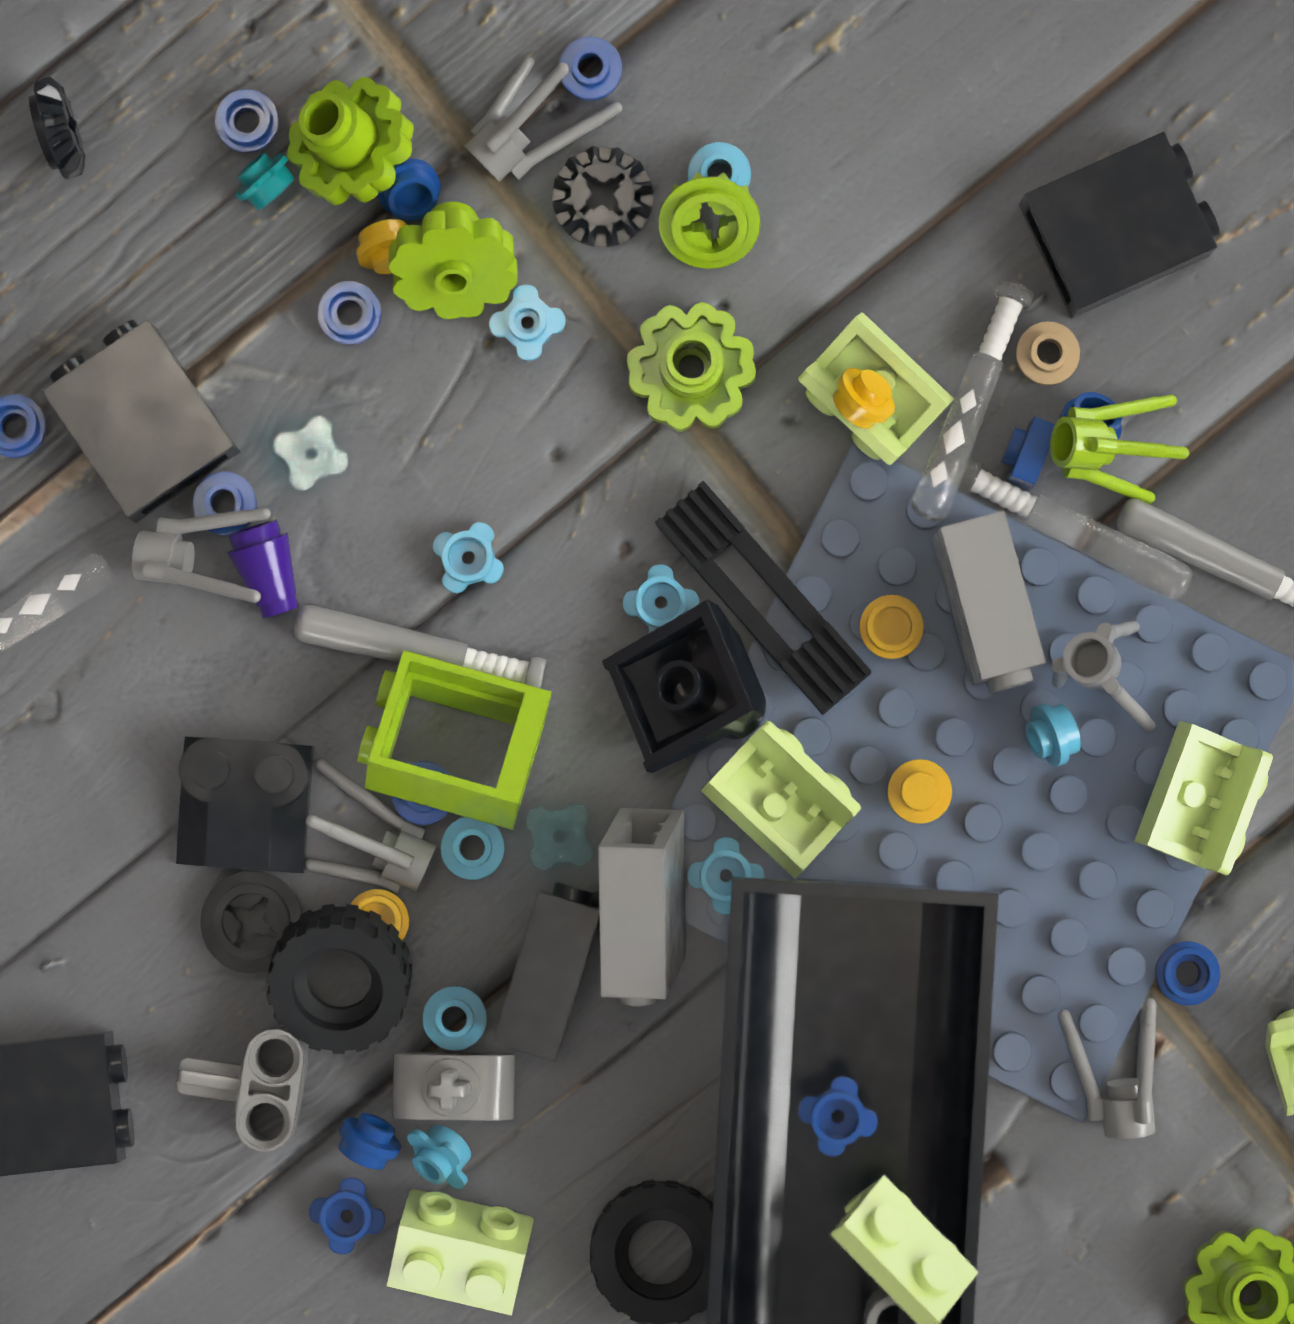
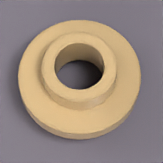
M1051 321L1040 322L1028 328L1019 339L1016 347V361L1020 371L1030 381L1044 386L1056 385L1068 379L1077 368L1080 359V347L1075 335L1064 325ZM1052 342L1057 345L1060 350L1059 360L1053 364L1042 362L1037 355L1039 344Z

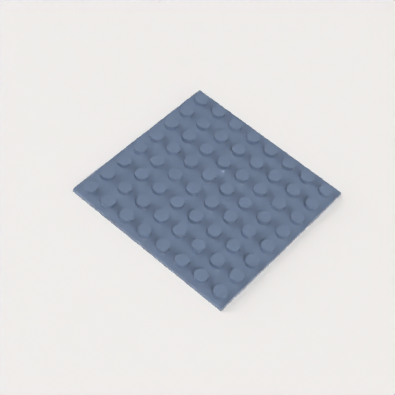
M853 441L786 576L870 668L871 674L822 715L754 638L747 654L766 699V711L761 724L747 737L741 739L723 738L698 751L669 807L671 810H684L685 923L728 944L730 914L716 912L712 906L710 896L702 888L692 887L687 878L689 867L695 862H703L714 851V843L723 837L733 838L739 843V852L749 863L759 864L763 868L764 879L797 881V878L922 885L932 889L998 892L988 1076L1084 1124L1088 1115L1087 1098L1068 1049L1064 1032L1058 1019V1013L1064 1009L1070 1012L1100 1091L1156 978L1155 969L1160 955L1173 944L1209 871L1134 841L1178 722L1191 723L1241 745L1268 752L1294 699V659L1148 586L1144 587L1139 584L1140 582L1006 516L1046 663L1032 669L1033 681L1027 682L1024 685L990 693L987 682L972 686L931 538L940 527L998 511L942 483L933 487L932 478L898 461L888 465L882 459H872L863 453ZM776 595L765 616V620L793 651L799 650L804 642L809 641L813 637ZM885 595H899L909 599L919 609L924 622L923 636L918 646L908 655L897 659H885L873 654L864 645L859 631L860 618L865 608L873 600ZM1132 620L1138 622L1139 630L1136 633L1114 639L1112 643L1121 656V669L1116 679L1155 722L1156 727L1154 731L1146 732L1104 688L1089 689L1083 687L1070 675H1068L1067 681L1062 688H1055L1052 685L1054 674L1051 666L1052 662L1056 658L1063 657L1065 647L1073 637L1084 632L1096 633L1098 626L1104 622L1110 625ZM1046 703L1051 707L1058 704L1066 706L1071 712L1079 730L1081 740L1079 752L1069 755L1068 762L1058 767L1050 765L1045 758L1038 759L1032 752L1026 738L1025 726L1026 723L1031 722V710L1034 706ZM767 720L771 721L778 729L786 730L795 736L801 743L804 753L824 772L833 774L841 779L850 790L851 797L861 806L860 811L834 836L795 879L701 792L706 784ZM917 759L928 760L939 765L947 773L952 786V798L947 810L936 820L923 824L911 823L899 817L890 806L887 795L888 783L894 771L902 764ZM727 869L720 872V879L723 882H729L732 879L731 871Z

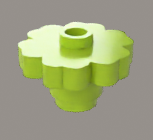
M368 77L357 79L350 88L343 82L334 80L329 82L322 91L320 90L310 95L300 111L299 119L289 129V140L291 143L288 146L287 157L300 169V184L313 195L324 198L327 202L336 206L344 203L350 195L358 201L366 203L374 199L379 192L389 189L396 179L393 165L405 162L412 153L411 138L414 126L400 112V98L388 87L376 84Z
M445 202L435 206L423 217L422 226H402L397 232L396 239L389 246V270L393 273L394 294L405 300L407 306L415 311L428 310L434 307L436 314L443 319L450 320L459 317L471 318L479 316L484 309V303L500 304L505 302L509 297L510 290L518 282L517 260L514 257L513 236L508 231L502 229L497 220L493 218L479 219L476 212L470 206L461 202Z
M700 302L695 304L686 315L678 307L668 305L662 308L656 316L642 323L640 336L643 345L635 347L627 355V366L630 373L629 388L634 395L641 398H649L648 415L653 421L666 424L677 432H683L689 429L695 420L706 428L715 429L726 418L739 413L743 402L739 389L746 388L753 383L756 368L753 362V344L747 338L734 336L735 320L730 313L721 310L716 311L710 304ZM687 358H695L702 363L704 371L700 377L686 378L679 372L681 362Z
M1256 1226L1249 1228L1241 1239L1229 1231L1222 1230L1217 1232L1211 1238L1210 1243L1207 1242L1201 1245L1194 1252V1261L1199 1272L1190 1274L1182 1282V1291L1186 1299L1185 1313L1187 1317L1195 1324H1294V1260H1292L1294 1253L1292 1243L1282 1236L1271 1234L1265 1229ZM1255 1281L1258 1288L1255 1299L1248 1303L1240 1302L1239 1296L1243 1287L1249 1282Z

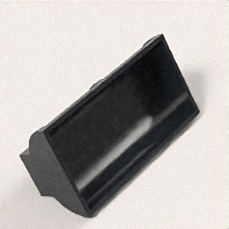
M732 877L707 1324H864V1312L867 1301L881 1286L830 1234L847 1214L845 1207L851 1199L882 1176H885L899 1191L905 1194L914 1207L977 1270L998 892L932 889L922 885L797 878L796 881ZM845 1076L857 1083V1096L866 1109L873 1110L876 1113L878 1124L872 1135L868 1137L859 1136L852 1143L845 1145V1149L840 1155L828 1156L820 1151L818 1147L819 1137L816 1135L811 1124L804 1123L800 1119L798 1108L803 1098L821 1095L831 1088L832 1081L835 1078ZM835 1110L831 1115L834 1122H841L845 1117L841 1110ZM976 1276L938 1324H974ZM891 1305L881 1311L876 1323L913 1324L914 1320L899 1305Z

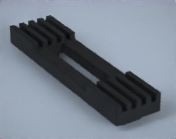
M704 481L700 482L698 488L694 491L691 490L684 500H679L676 503L677 506L673 509L670 508L664 517L658 518L655 521L656 526L818 711L824 715L871 674L870 668L792 583ZM730 545H733L812 635L813 638L804 642L799 650L793 651L714 562V559Z

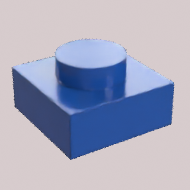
M1034 417L1028 424L1026 431L1017 427L1014 428L1001 463L1011 466L1006 479L1007 482L1027 491H1030L1035 486L1050 449L1051 433L1055 424Z

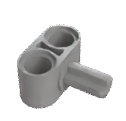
M285 1027L270 1028L257 1034L249 1043L242 1064L195 1057L183 1058L177 1075V1091L187 1096L234 1102L236 1131L240 1140L249 1148L259 1152L272 1151L288 1142L295 1134L299 1124L308 1066V1047L305 1042L296 1039L289 1033ZM269 1039L285 1041L293 1051L294 1062L291 1069L285 1074L271 1073L263 1066L261 1050ZM269 1103L275 1105L281 1111L284 1117V1126L282 1132L277 1137L266 1138L260 1136L254 1130L251 1124V1115L253 1109L258 1104Z
M459 1052L393 1053L392 1118L409 1120L514 1119L515 1054Z

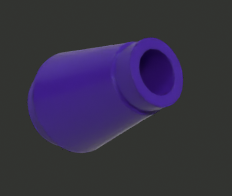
M277 519L228 535L233 550L227 552L246 587L257 590L261 595V599L255 604L259 607L262 618L275 616L299 607L295 596L296 588L288 533L281 534Z

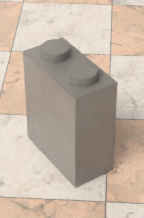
M1004 510L940 527L931 539L971 685L987 682L990 693H994L1033 681L1031 670L1046 663Z
M620 808L599 845L601 997H619L621 1003L630 1006H646L656 1003L658 999L666 1000L686 957L684 810Z

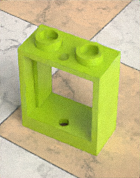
M403 650L397 672L385 670L379 686L375 707L384 709L379 728L367 725L359 749L357 762L367 765L365 789L513 830L546 722L552 691ZM411 696L515 725L496 788L391 759Z

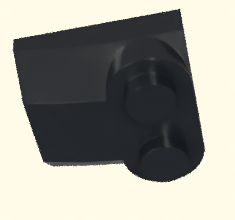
M709 600L700 603L602 660L604 668L610 672L644 756L645 762H643V765L647 772L654 773L723 738L741 739L747 737L759 727L766 711L765 695L743 642L720 607Z
M185 736L183 755L179 764L181 789L176 864L304 873L308 830L306 818L309 816L314 746Z

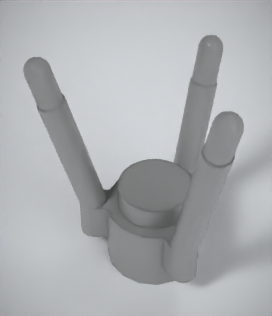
M527 56L521 61L514 74L511 75L486 115L470 130L474 136L464 147L498 182L509 172L520 180L538 162L618 115L622 111L621 103H611L525 154L522 150L530 143V140L518 128L555 89V86L569 71L566 63H559L513 114L507 118L503 113L534 66V59Z
M263 507L181 520L159 517L156 531L141 530L135 539L132 553L133 576L136 580L181 584L234 599H241L252 603L259 602L261 595L257 590L192 573L195 559L194 545L190 541H184L182 534L267 520L271 515L270 510Z
M1132 620L1114 625L1104 622L1098 626L1096 633L1084 632L1073 637L1066 645L1063 657L1056 658L1052 662L1051 666L1054 670L1052 685L1055 688H1062L1067 681L1068 675H1070L1083 687L1089 689L1104 688L1146 732L1154 731L1156 727L1155 722L1116 679L1121 669V656L1112 643L1114 639L1136 633L1139 630L1138 622Z
M319 759L316 761L315 766L319 772L400 834L398 836L387 831L382 843L336 823L329 822L315 815H309L306 818L308 827L374 855L375 859L371 866L383 872L316 859L306 860L305 868L308 871L327 874L328 876L378 885L396 894L401 886L416 892L436 848V845L422 839L426 829L406 821L326 760Z
M1151 998L1145 1000L1143 1012L1140 1015L1136 1078H1123L1107 1082V1093L1103 1095L1099 1092L1070 1012L1064 1009L1058 1013V1019L1064 1032L1068 1049L1087 1098L1088 1120H1103L1104 1135L1109 1138L1133 1139L1155 1133L1152 1082L1157 1003Z

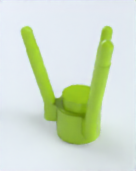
M1169 394L1096 408L1070 407L1068 416L1060 418L1054 425L1051 433L1050 452L1053 462L1058 467L1063 468L1062 475L1064 478L1083 479L1129 498L1140 499L1148 504L1155 501V494L1098 469L1103 465H1109L1114 460L1116 454L1186 459L1189 456V450L1184 446L1118 440L1115 430L1112 427H1107L1103 421L1173 407L1177 403V398L1175 395Z

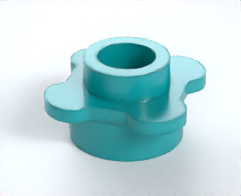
M265 152L260 154L236 177L242 183V186L234 195L241 201L247 199L257 211L261 210L280 195L294 180L295 176L285 166L289 159L281 153H278L272 159Z

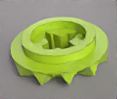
M697 172L691 180L680 186L674 183L669 196L660 205L659 231L662 241L672 255L688 265L704 269H715L731 265L743 258L757 241L760 232L759 205H756L747 185L740 186L730 181L724 172L718 177H703ZM704 202H707L708 207H712L715 215L726 214V216L719 218L717 238L714 239L711 230H707L704 222H693L700 218V209Z

